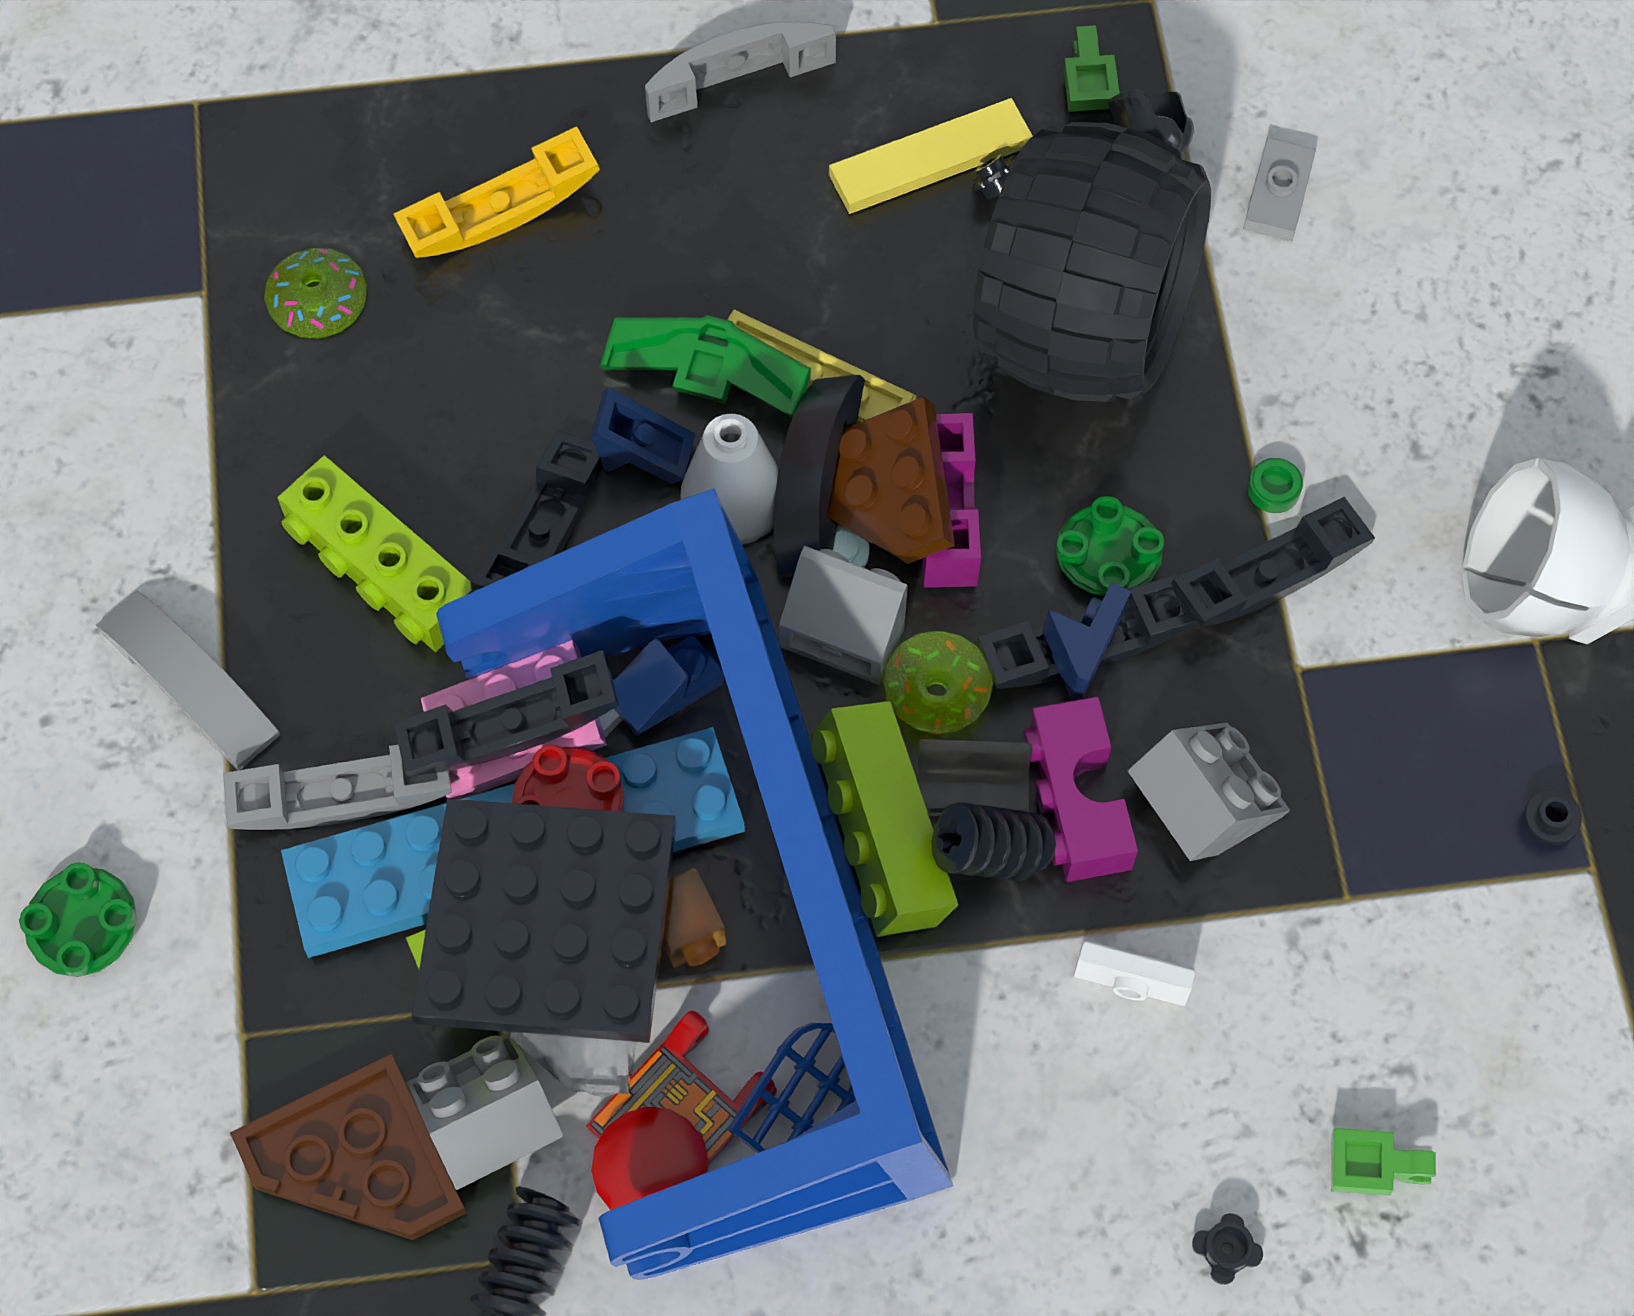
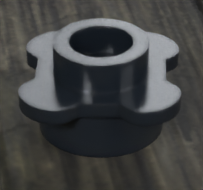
M999 154L980 165L975 170L978 177L972 182L974 184L972 186L975 192L981 190L987 200L1000 195L1006 177L1016 159L1015 155L1004 160L1002 155Z
M1233 1213L1222 1216L1220 1223L1216 1224L1210 1231H1198L1192 1239L1193 1251L1205 1258L1211 1267V1278L1221 1285L1232 1283L1237 1272L1245 1267H1257L1263 1259L1262 1247L1258 1243H1254L1251 1233L1244 1226V1220L1239 1215ZM1230 1244L1233 1252L1225 1254L1222 1251V1245Z

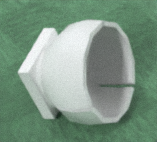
M1535 458L1515 464L1489 491L1470 530L1462 568L1469 570L1462 573L1466 605L1481 622L1503 633L1543 637L1561 634L1569 630V639L1584 644H1589L1633 620L1634 506L1620 513L1611 495L1597 481L1567 463ZM1481 576L1488 577V578H1492V579H1496V580H1500V581H1504V582L1516 583V584L1521 585L1522 587L1516 586V585H1511V584H1506V583H1501V582H1496V581H1492V580H1488V579H1485V578H1483V577H1481Z

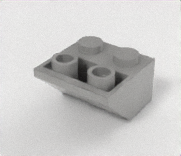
M804 546L779 623L780 646L786 650L880 685L904 632L908 585L900 582L894 574L878 568L867 570L851 564L843 555L833 550L822 549L817 551Z
M1228 722L1172 730L1128 770L1135 783L1190 861L1219 855L1282 818L1290 811L1281 798V789L1271 775L1261 770L1249 753L1250 748L1245 737L1237 729L1231 727Z
M507 1032L501 1036L484 1038L477 1042L471 1051L448 1062L431 1064L424 1068L418 1077L406 1082L456 1190L564 1137L540 1082L512 1032Z

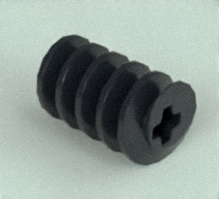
M965 802L949 804L942 811L934 827L931 840L933 858L936 865L943 872L960 873L969 876L976 875L986 878L992 877L1003 880L1008 879L1019 882L1029 879L1035 871L1038 872L1046 868L1054 859L1056 847L1054 830L1048 819L1040 813Z
M518 1186L515 1188L516 1194L525 1203H512L508 1205L506 1210L507 1216L516 1225H503L497 1232L498 1239L508 1248H493L488 1254V1260L499 1271H484L480 1273L478 1278L479 1283L490 1294H474L471 1296L470 1302L495 1316H546L547 1313L534 1302V1298L536 1295L554 1296L556 1290L543 1279L544 1273L564 1272L565 1267L552 1256L554 1250L572 1251L574 1245L561 1234L562 1228H581L583 1222L570 1212V1208L555 1198L533 1189Z

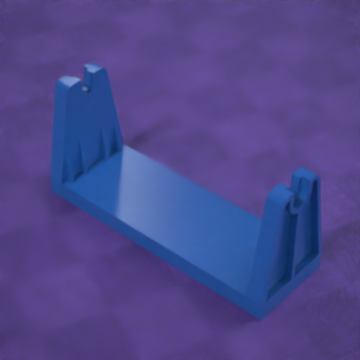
M713 488L666 505L439 608L436 615L446 653L454 663L462 662L463 670L468 680L571 640L579 647L582 657L601 650L608 657L645 647L656 638L663 642L691 635L712 634L856 1101L788 1142L602 1214L598 1219L611 1265L618 1267L626 1264L629 1276L633 1279L653 1278L953 1187L954 1185L869 920L861 905V896L852 867L845 855L844 843L835 814L828 802L826 786L818 762L815 760L812 752L809 733L758 575L715 489Z

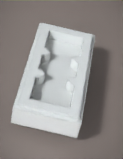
M1086 940V942L1083 941L1074 977L1113 987L1115 994L1126 999L1142 1001L1147 997L1185 1006L1192 991L1196 971L1193 970L1194 968Z

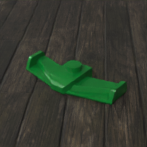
M705 315L702 318L614 317L599 364L602 370L611 371L677 370L673 383L676 391L726 404L731 385H734L793 418L802 397L811 385L810 367L737 328L733 321Z

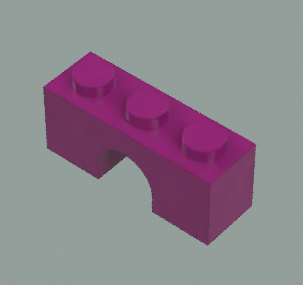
M973 413L936 414L955 546L922 558L924 588L978 586L981 549L978 509H975L974 505L975 444Z
M1099 697L1033 708L1030 728L1023 730V742L1028 761H1037L1041 780L1035 781V790L1040 812H1050L1056 842L1054 859L1052 860L1053 864L1063 865L1066 882L1132 870L1138 849L1125 799L1110 802L1092 801L1080 793L1074 782V779L1084 772L1106 768L1111 744Z

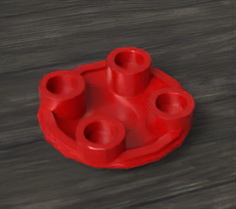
M547 745L535 753L533 761L526 765L514 786L512 803L622 812L625 794L617 767L606 758L589 749L561 748L557 745Z
M646 1106L623 1113L605 1128L594 1147L591 1172L598 1195L608 1208L613 1210L707 1173L709 1159L703 1137L689 1119L667 1108Z

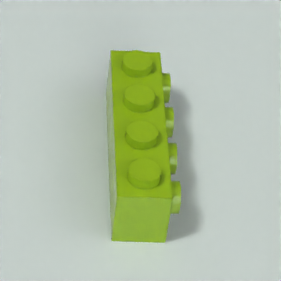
M324 455L277 497L285 516L281 521L283 527L298 543L304 545L309 541L320 550L319 558L333 574L341 578L346 573L358 584L356 586L357 592L372 608L379 611L384 607L396 617L394 620L396 627L407 639L414 644L422 640L433 651L437 652L444 645L436 613L443 605L476 591L471 589V581Z
M891 702L832 708L811 733L812 752L815 760L822 765L826 777L828 802L833 813L838 815L845 837L844 851L848 862L854 866L860 883L863 911L868 918H871L877 937L937 927L958 906V902L948 873L943 872L936 865L933 858L931 840L934 830Z

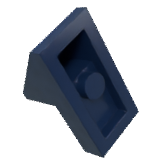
M607 388L602 394L591 438L605 471L611 472L627 463H631L673 485L685 477L695 433L617 391Z
M1112 582L1103 600L1095 597L1091 599L1081 623L1051 610L1048 611L1042 631L1068 694L1074 701L1084 698L1123 616L1131 594L1130 590Z
M694 635L689 636L669 649H666L656 638L649 642L613 681L619 705L614 710L637 736L722 686L725 679L723 670Z

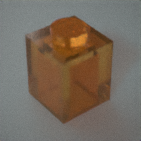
M696 868L671 878L669 882L662 943L674 968L686 962L689 966L702 964L715 957L720 951L719 947L726 944L725 927Z

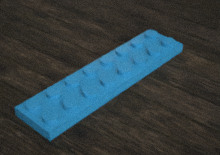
M713 727L606 757L609 762L617 767L625 794L622 812L675 816L677 826L673 852L745 832L744 820ZM515 784L461 800L512 803ZM446 803L281 850L299 930L308 958L427 924Z

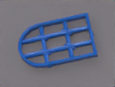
M808 1023L795 1029L777 1048L776 1054L727 1130L756 1153L766 1150L760 1144L780 1113L794 1123L791 1126L793 1132L786 1141L788 1142L813 1127L811 1125L814 1123L812 1118L830 1090L842 1099L835 1113L854 1102L855 1095L852 1085L850 1084L847 1092L837 1084L840 1081L838 1076L845 1067L842 1054L828 1076L814 1066L816 1063L814 1058L830 1033H835L832 1023ZM814 1029H822L805 1057H802L791 1048L803 1034ZM787 1056L796 1063L794 1066L796 1071L777 1099L765 1090V1087L784 1057ZM808 1072L820 1082L817 1086L820 1089L803 1116L800 1117L787 1107L790 1104L788 1099L804 1074ZM760 1097L770 1105L767 1108L770 1112L752 1139L739 1128Z

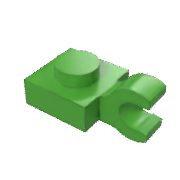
M1096 25L1078 26L1075 29L1077 41H1073L1074 57L1065 58L1063 67L1068 110L1072 112L1109 109V100L1119 94L1115 56H1099Z
M1333 1129L1331 1136V1192L1391 1196L1393 1192V1179L1411 1184H1431V1177L1436 1176V1152L1395 1150L1394 1132Z

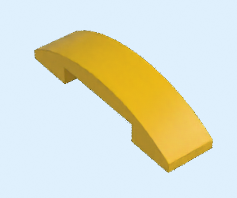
M577 126L532 147L535 159L458 196L444 201L440 192L394 213L395 219L415 258L445 254L492 239L531 221L577 191L600 170Z

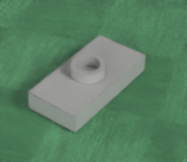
M1267 137L1243 229L1293 241L1316 152L1315 148Z

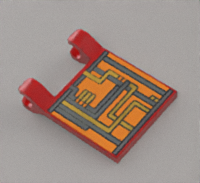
M691 1010L681 1018L666 1040L592 1118L586 1127L600 1139L605 1128L625 1112L646 1106L667 1108L689 1119L703 1137L709 1165L735 1137L727 1129L763 1072H756L736 1098L731 1100L685 1058L689 1052L706 1038L710 1030L706 1020L699 1013ZM770 1079L765 1090L775 1096L777 1089L773 1080ZM759 1097L739 1129L741 1130L768 1103Z

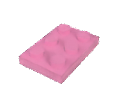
M571 640L421 698L423 710L425 712L446 704L451 710L455 711L551 678L550 668L581 658L580 649ZM597 718L568 734L525 751L485 763L450 770L452 793L447 794L446 797L448 799H463L517 780L526 765L533 761L535 753L543 746L557 745L561 748L574 747L591 751L606 746L607 743L600 719Z

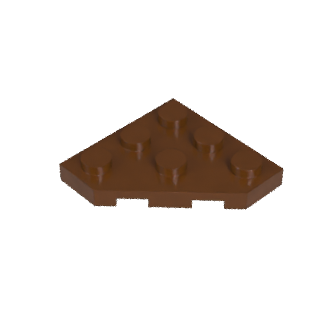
M924 396L843 429L826 516L840 527L869 543L871 542L907 564L955 546L935 406Z
M392 1054L230 1132L253 1186L259 1191L410 1240H414L467 1213Z

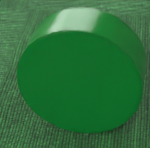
M1269 458L1259 462L1252 470L1248 482V495L1251 501L1259 509L1268 513H1283L1290 510L1298 502L1303 488L1301 472L1293 463L1281 458Z

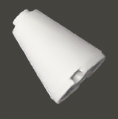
M725 414L713 419L707 425L681 486V500L714 488L742 544L754 542L773 530L775 492L779 470L756 427L749 419L737 414Z

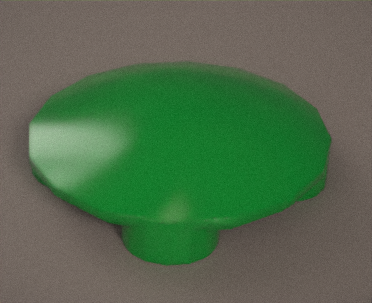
M1104 496L1096 499L1092 506L1085 507L1068 518L1058 533L1056 555L1062 572L1075 586L1093 595L1105 596L1111 582L1128 590L1150 583L1161 567L1164 538L1162 533L1143 514L1123 506L1114 497Z
M80 862L70 864L64 871L43 883L29 902V905L23 909L19 918L20 928L25 933L26 944L37 962L56 974L73 977L100 972L118 960L132 941L137 921L134 898L123 881L104 869L92 868L88 864Z

